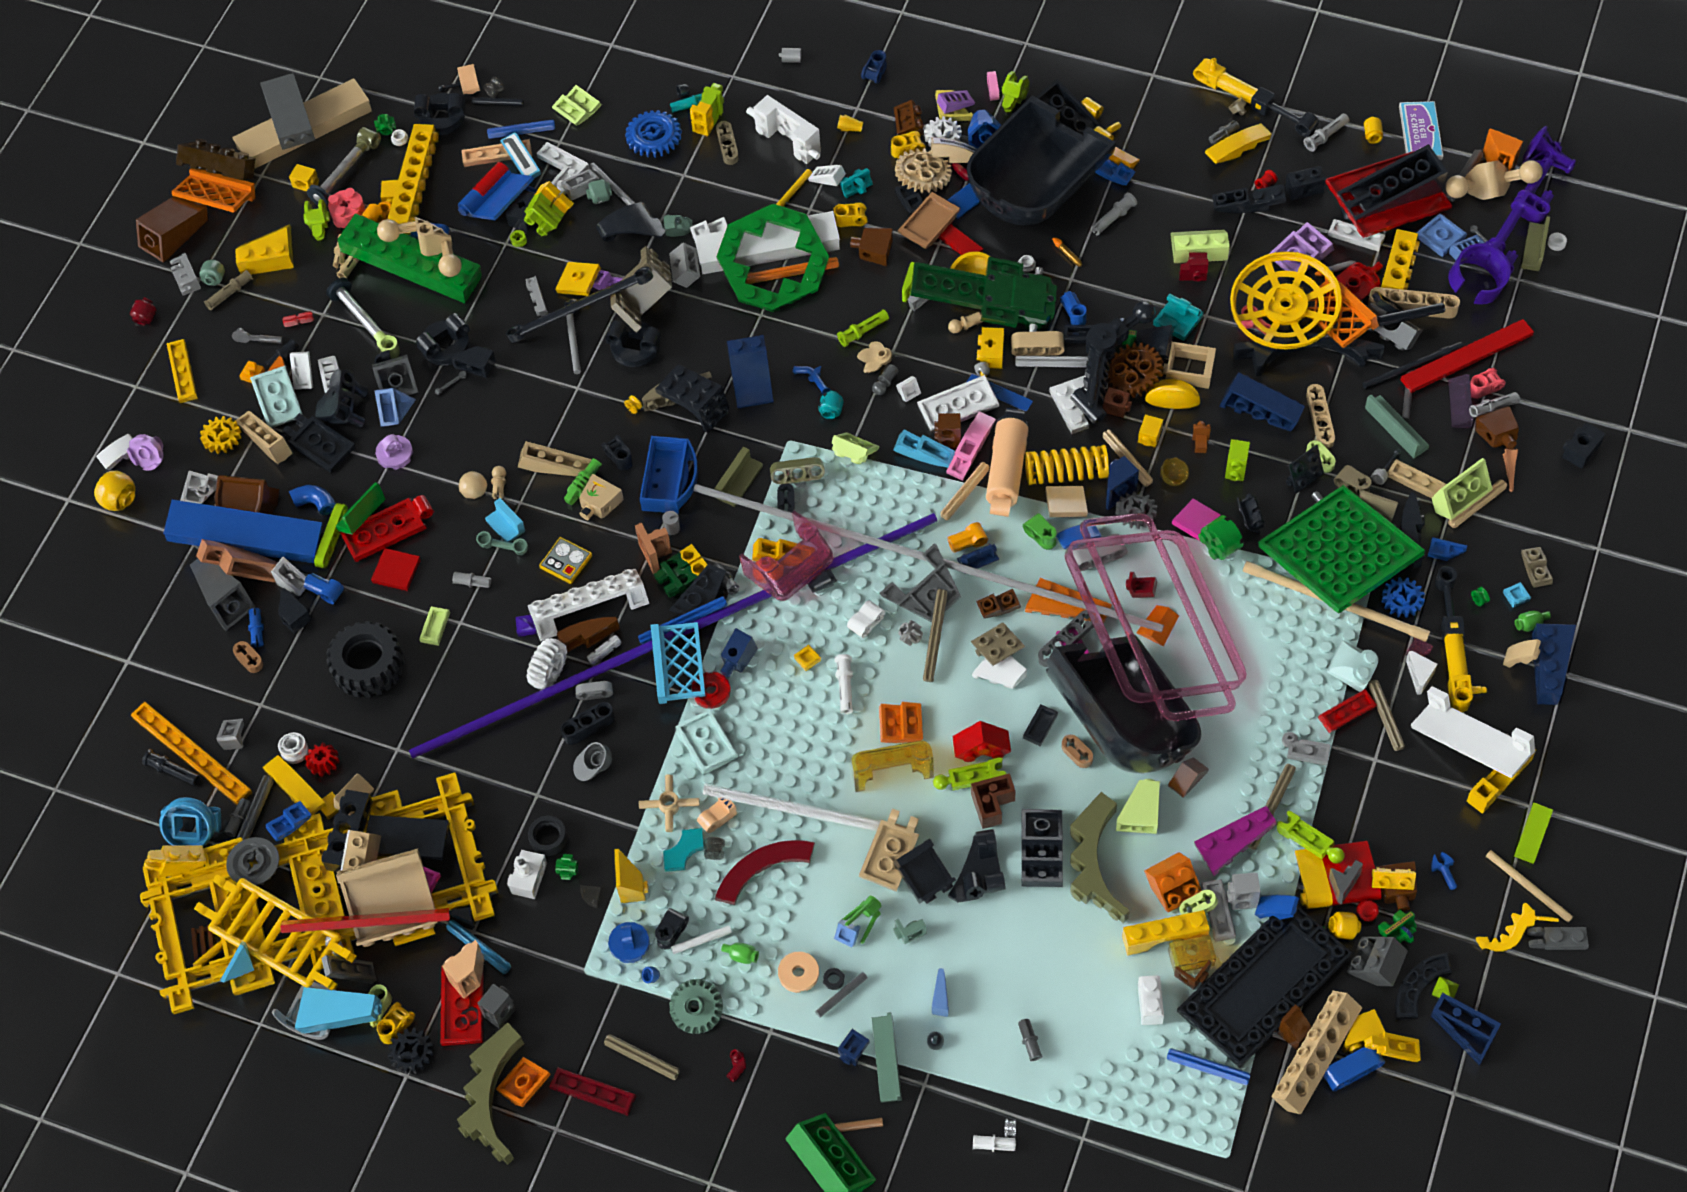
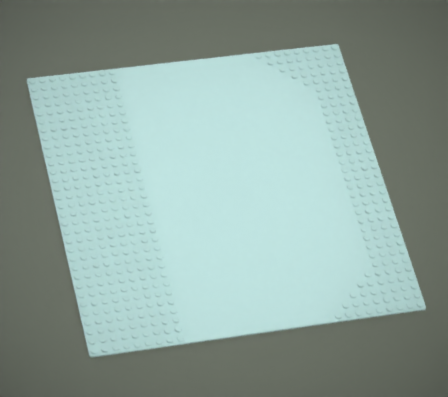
M788 441L780 461L818 457L823 461L825 474L821 479L789 483L794 487L795 493L794 514L879 538L934 513L937 517V522L891 543L923 553L935 543L943 559L959 563L957 558L963 554L966 555L988 546V544H995L999 560L978 569L1036 586L1039 579L1043 578L1112 604V610L1142 619H1147L1156 605L1172 609L1179 617L1164 647L1137 634L1136 632L1141 626L1107 616L1104 624L1096 622L1094 628L1082 638V641L1087 647L1088 652L1094 653L1100 652L1111 638L1136 635L1196 716L1201 728V740L1182 761L1159 771L1144 774L1131 773L1113 765L1103 755L1046 673L1048 667L1040 665L1038 661L1039 651L1056 636L1057 631H1061L1075 617L1062 618L1061 615L1055 614L1042 615L1041 612H1025V607L1032 593L950 568L948 570L961 598L944 612L934 681L925 682L923 674L932 622L883 598L880 592L893 582L907 595L934 570V567L927 561L884 548H878L831 569L837 582L833 583L834 586L812 593L807 584L812 580L809 579L718 621L702 662L703 673L718 672L722 674L720 670L724 662L721 658V653L735 628L752 636L758 648L743 672L740 673L734 670L730 677H726L731 688L730 697L727 702L718 708L711 709L738 754V758L703 775L676 730L649 800H659L660 795L665 792V776L670 774L673 775V792L678 798H699L700 806L679 807L678 812L673 815V832L665 831V814L660 808H646L627 858L642 873L644 881H648L649 893H645V901L621 903L617 887L615 888L584 968L585 974L671 999L675 989L683 982L691 979H702L713 984L720 992L723 1001L722 1014L836 1047L840 1046L853 1028L870 1040L862 1054L875 1058L871 1017L887 1016V1013L891 1012L899 1065L1228 1158L1231 1153L1247 1085L1167 1060V1054L1169 1049L1173 1048L1247 1073L1251 1072L1255 1054L1239 1068L1177 1012V1008L1202 983L1200 982L1193 990L1176 978L1174 973L1175 969L1179 967L1195 978L1210 960L1212 963L1208 971L1210 973L1209 978L1270 917L1260 919L1254 915L1256 908L1232 910L1231 903H1228L1236 933L1235 939L1215 942L1209 915L1206 913L1210 928L1207 939L1189 943L1184 940H1170L1153 946L1147 952L1128 956L1122 939L1123 927L1181 915L1180 907L1166 912L1151 889L1144 870L1178 852L1190 859L1200 887L1202 882L1222 879L1226 894L1228 882H1231L1233 874L1258 873L1261 891L1259 899L1262 896L1268 895L1295 896L1300 876L1295 850L1305 848L1292 839H1287L1279 834L1277 825L1262 837L1256 850L1248 848L1243 853L1240 852L1229 865L1223 866L1215 876L1212 875L1195 847L1194 841L1264 807L1286 764L1294 765L1296 769L1273 817L1276 823L1278 821L1288 823L1287 811H1292L1301 820L1312 826L1327 766L1287 759L1289 748L1283 745L1282 737L1287 732H1293L1297 735L1298 741L1303 739L1330 744L1331 751L1335 731L1328 733L1318 719V716L1343 702L1347 684L1327 673L1342 641L1357 647L1364 617L1347 610L1338 614L1321 600L1243 572L1246 561L1262 566L1264 569L1300 582L1271 557L1237 550L1224 560H1214L1210 557L1206 545L1194 538L1148 527L1145 528L1144 526H1140V529H1137L1136 525L1130 528V524L1123 525V521L1088 513L1087 517H1049L1046 502L1018 496L1017 504L1010 507L1009 517L990 514L991 504L986 500L987 488L976 486L951 518L945 520L940 516V512L962 487L963 482L869 459L861 464L851 462L849 457L845 456L843 458L835 455V451ZM814 466V467L812 468V470H814V471H817V470L820 469L819 466ZM799 468L793 470L794 473H799L802 471ZM782 471L775 472V475L783 474ZM771 482L763 503L764 505L778 508L777 489L781 484ZM788 490L784 491V497H788ZM785 504L784 511H788V504ZM760 511L734 579L739 585V591L733 595L728 594L726 599L727 606L866 543ZM1038 513L1056 529L1057 533L1077 525L1094 522L1102 535L1101 538L1119 534L1128 552L1117 560L1084 571H1077L1069 555L1072 549H1063L1057 537H1055L1056 546L1053 549H1043L1025 533L1022 525ZM979 522L989 539L988 542L978 548L971 546L956 553L952 552L947 537L964 531L972 523ZM758 538H763L774 542L783 539L814 548L813 566L803 567L783 566V575L780 579L774 582H764L758 579L755 574L756 561H752L753 544ZM1130 572H1135L1137 578L1156 577L1155 597L1132 598L1129 590L1126 589V579H1129ZM1013 589L1021 608L1003 615L984 619L976 601L993 593L997 596ZM1370 593L1355 603L1367 607ZM871 600L885 611V615L881 622L874 626L865 638H861L850 630L847 624L864 603ZM910 620L922 626L920 630L923 632L921 640L916 644L912 642L911 646L899 640L901 636L898 633L900 626L905 622L909 624ZM1002 622L1025 645L1023 649L1011 655L1027 669L1026 678L1013 689L1004 687L1002 684L990 683L988 679L981 677L976 679L972 676V673L985 657L982 655L979 657L976 654V647L971 641ZM1059 641L1055 643L1056 647L1062 646ZM810 645L821 657V661L805 671L794 659V654ZM841 654L852 656L850 666L851 671H853L851 678L853 712L850 714H842L840 712L839 680L836 678L837 663L835 662V657ZM1049 654L1048 656L1044 655L1043 659L1049 658L1051 654ZM708 687L706 689L707 693H714L716 691L715 687ZM688 698L679 724L709 709L699 706L693 698ZM921 703L923 739L921 741L905 743L881 742L880 704ZM1040 704L1058 712V716L1041 747L1023 739V734ZM979 721L1009 731L1011 752L1004 755L1002 758V768L997 771H1006V774L1010 773L1016 790L1014 802L999 805L1002 812V824L982 829L971 796V787L953 791L951 784L943 790H938L933 785L934 777L939 774L948 777L949 769L988 762V760L992 759V757L986 755L976 758L973 762H965L955 758L952 736ZM1075 735L1092 751L1093 762L1090 767L1080 768L1063 752L1061 745L1064 736ZM1067 742V747L1072 746L1074 748V742L1071 744ZM1081 755V759H1080V760L1085 759V760L1087 761V760H1088V756L1083 757V756ZM1194 757L1206 766L1209 771L1183 798L1168 787V784L1181 763ZM1144 779L1160 781L1157 834L1116 831L1117 818L1138 781ZM704 784L705 786L710 784V787L711 784L715 785V788L717 785V788L720 786V789L722 786V789L725 787V790L726 788L727 790L730 788L732 791L735 789L737 792L740 790L742 793L744 791L745 793L747 792V795L749 792L750 794L752 793V796L754 793V796L759 794V797L764 795V798L769 796V799L772 797L774 800L777 798L779 801L780 799L784 800V802L785 800L789 801V803L791 801V804L796 802V805L801 803V806L806 804V807L811 805V808L816 806V809L819 807L821 810L822 808L826 809V811L827 809L831 810V812L833 810V813L838 811V814L843 812V815L844 813L846 815L848 813V816L853 814V817L858 815V818L861 816L863 819L866 817L868 820L870 818L873 821L874 819L878 820V822L879 820L880 822L881 820L887 822L893 808L900 811L896 824L907 828L911 816L919 819L914 833L919 834L915 847L930 838L934 844V851L951 877H955L956 881L969 854L975 832L994 829L1000 870L1004 875L1006 890L984 893L979 899L959 903L948 897L951 889L945 893L940 890L935 894L936 899L928 904L925 901L919 904L903 878L896 892L859 877L877 829L872 831V828L867 830V828H857L855 825L853 827L850 824L847 826L845 823L842 825L840 821L835 823V821L815 819L813 816L810 818L808 815L806 817L803 814L800 816L798 813L795 815L793 812L778 811L776 808L773 810L771 807L768 809L766 806L763 808L761 805L758 807L756 804L753 806L751 803L748 805L746 802L744 804L739 802V800L736 802L734 799L732 802L736 806L737 815L720 828L707 833L697 822V819L703 811L714 805L718 798L707 796V793L704 795ZM1101 792L1117 803V811L1105 826L1097 847L1099 870L1112 896L1130 910L1129 918L1124 924L1119 920L1116 921L1111 918L1108 911L1097 907L1092 899L1085 904L1074 899L1070 892L1071 883L1081 873V871H1076L1070 863L1072 852L1081 844V842L1078 843L1071 837L1070 825ZM669 801L665 805H671L674 802ZM1022 809L1062 810L1063 887H1022ZM702 828L704 850L694 853L688 859L685 870L665 872L663 851L671 849L679 842L682 830ZM800 840L815 842L810 863L780 862L773 864L771 867L750 878L738 896L735 905L715 901L718 888L725 876L736 863L751 852L763 846L782 841ZM870 895L879 900L882 905L879 909L881 915L876 919L863 944L860 941L873 917H867L863 913L851 923L855 926H860L856 944L852 948L834 939L838 923L842 918L858 907ZM1188 906L1187 912L1192 913L1193 908ZM669 908L689 916L687 927L681 933L675 945L726 926H730L732 931L731 934L673 954L672 949H661L655 937V930ZM899 919L905 928L908 923L923 919L926 924L927 934L904 944L902 939H897L893 931L895 920ZM625 922H635L642 925L647 931L650 940L648 952L646 951L642 959L633 963H623L611 954L608 945L612 930ZM737 942L750 944L755 947V950L759 951V958L756 963H739L732 960L729 953L722 952L721 947L724 943L728 945ZM792 952H805L816 959L819 966V978L810 990L794 993L782 986L778 977V967L786 955ZM645 967H656L660 972L659 979L654 983H645L642 979V970ZM796 968L793 974L798 977L802 976L805 971L802 968ZM830 968H837L845 975L844 984L837 990L828 989L823 984L824 973ZM939 968L944 969L949 1006L948 1017L932 1015V1001ZM864 972L868 978L821 1018L815 1013L818 1008L860 973ZM834 974L829 976L828 981L830 983H837L840 978ZM1158 975L1160 976L1163 1000V1024L1142 1025L1138 980L1141 976ZM695 1000L691 1003V1005L699 1007L698 1001ZM1022 1019L1030 1020L1034 1034L1038 1036L1037 1042L1043 1057L1037 1061H1030L1026 1046L1022 1044L1023 1038L1018 1026V1022ZM934 1031L941 1033L944 1037V1045L938 1050L929 1048L927 1044L928 1035ZM934 1036L933 1044L937 1043L938 1036Z

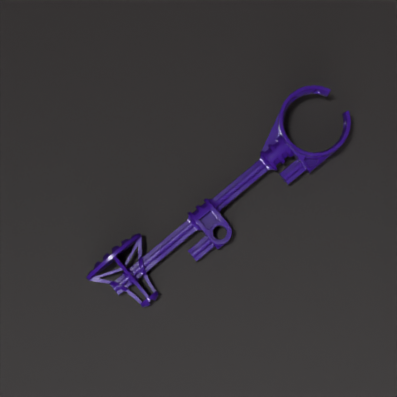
M1544 126L1534 136L1522 160V164L1529 160L1537 161L1543 169L1542 177L1535 183H1528L1524 190L1518 192L1511 204L1512 211L1497 236L1485 243L1466 247L1449 271V283L1455 293L1459 291L1465 282L1460 272V264L1470 263L1486 269L1493 276L1497 288L1481 290L1476 296L1474 304L1493 302L1513 273V264L1518 255L1516 251L1513 250L1511 252L1509 250L1505 256L1503 251L1506 249L1505 242L1520 217L1533 223H1541L1549 213V204L1554 197L1552 191L1545 190L1541 198L1535 195V192L1550 167L1554 166L1562 169L1566 174L1570 173L1575 167L1576 160H1572L1561 152V143L1552 141L1547 131V126Z

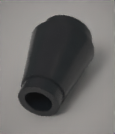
M829 568L822 570L807 584L812 593L834 586L833 583L837 582Z

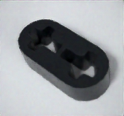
M789 483L781 484L777 489V507L784 510L785 504H788L787 512L795 513L794 487ZM785 490H788V497H784Z

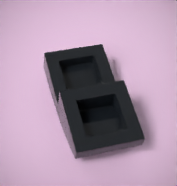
M908 185L895 187L894 191L900 202L910 215L913 214L923 202L919 192H914L913 187L907 189Z

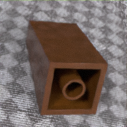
M176 196L171 197L136 219L138 247L161 262H165L208 221L207 206Z

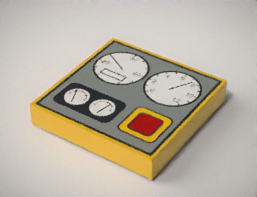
M560 537L539 567L559 579L572 584L591 559L592 553Z

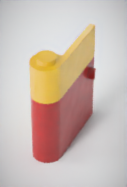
M1368 841L1334 845L1332 848H1341L1345 854L1343 861L1337 864L1332 863L1327 854L1321 859L1307 849L1295 850L1304 886L1303 893H1300V900L1302 906L1305 905L1306 909L1341 905L1337 902L1329 880L1330 869L1333 868L1344 874L1347 866H1352L1355 860L1363 863L1362 872L1342 904L1357 903L1365 899L1372 901L1381 899V888H1372V869H1375Z

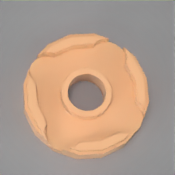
M792 952L781 960L778 967V977L782 986L787 990L801 993L800 991H808L817 983L819 966L816 959L810 954ZM796 968H802L805 972L802 976L797 977L793 974V971Z

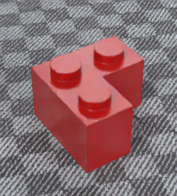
M979 721L952 736L955 758L965 762H973L982 755L992 757V759L1003 758L1004 755L1011 752L1009 731L983 721Z

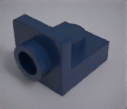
M852 1028L838 1047L839 1058L848 1065L851 1063L856 1066L858 1058L866 1049L870 1040Z

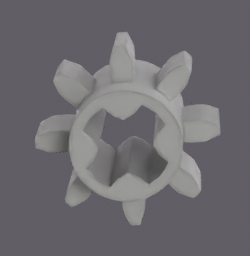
M910 620L909 624L903 623L898 632L901 636L899 640L909 646L912 645V642L918 643L923 635V632L920 630L922 626Z

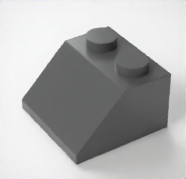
M407 355L372 365L379 390L395 388L406 395L418 393Z

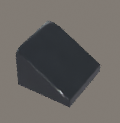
M471 907L451 910V915L456 922L475 928Z

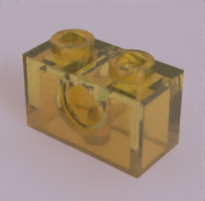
M1196 935L1192 939H1176L1169 943L1168 953L1174 973L1177 967L1185 972L1201 969L1209 960L1212 962L1211 966H1215L1216 955L1210 935ZM1194 950L1197 954L1189 955L1186 951Z

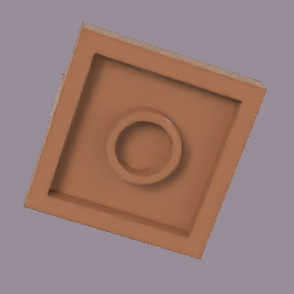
M640 523L635 525L638 543L652 573L655 574L660 570L658 558L672 553L669 535L666 528L657 529L647 534L643 524Z

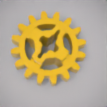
M222 416L221 420L215 417L214 422L208 420L209 425H203L204 430L200 431L202 435L200 439L205 449L208 448L211 453L214 450L217 454L221 450L227 453V449L233 450L232 445H238L237 440L241 439V430L237 422H233L232 418L226 420L225 416Z

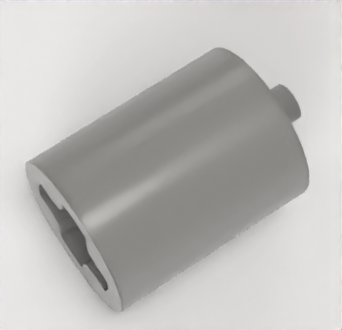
M782 48V53H779V57H782V62L801 63L802 51L801 48Z
M674 511L665 512L662 517L664 528H666L669 535H675L680 531L678 514Z

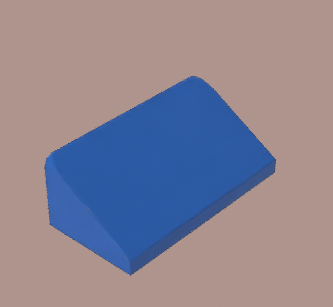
M970 183L947 200L960 208V211L957 213V219L980 203Z

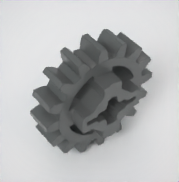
M1133 491L1132 495L1125 493V498L1120 496L1119 501L1116 503L1115 514L1118 515V521L1123 520V525L1130 524V528L1136 525L1137 529H1140V525L1146 528L1147 524H1152L1153 519L1156 518L1157 505H1154L1155 500H1149L1150 495L1144 497L1143 492H1140L1139 495H1136L1135 491Z

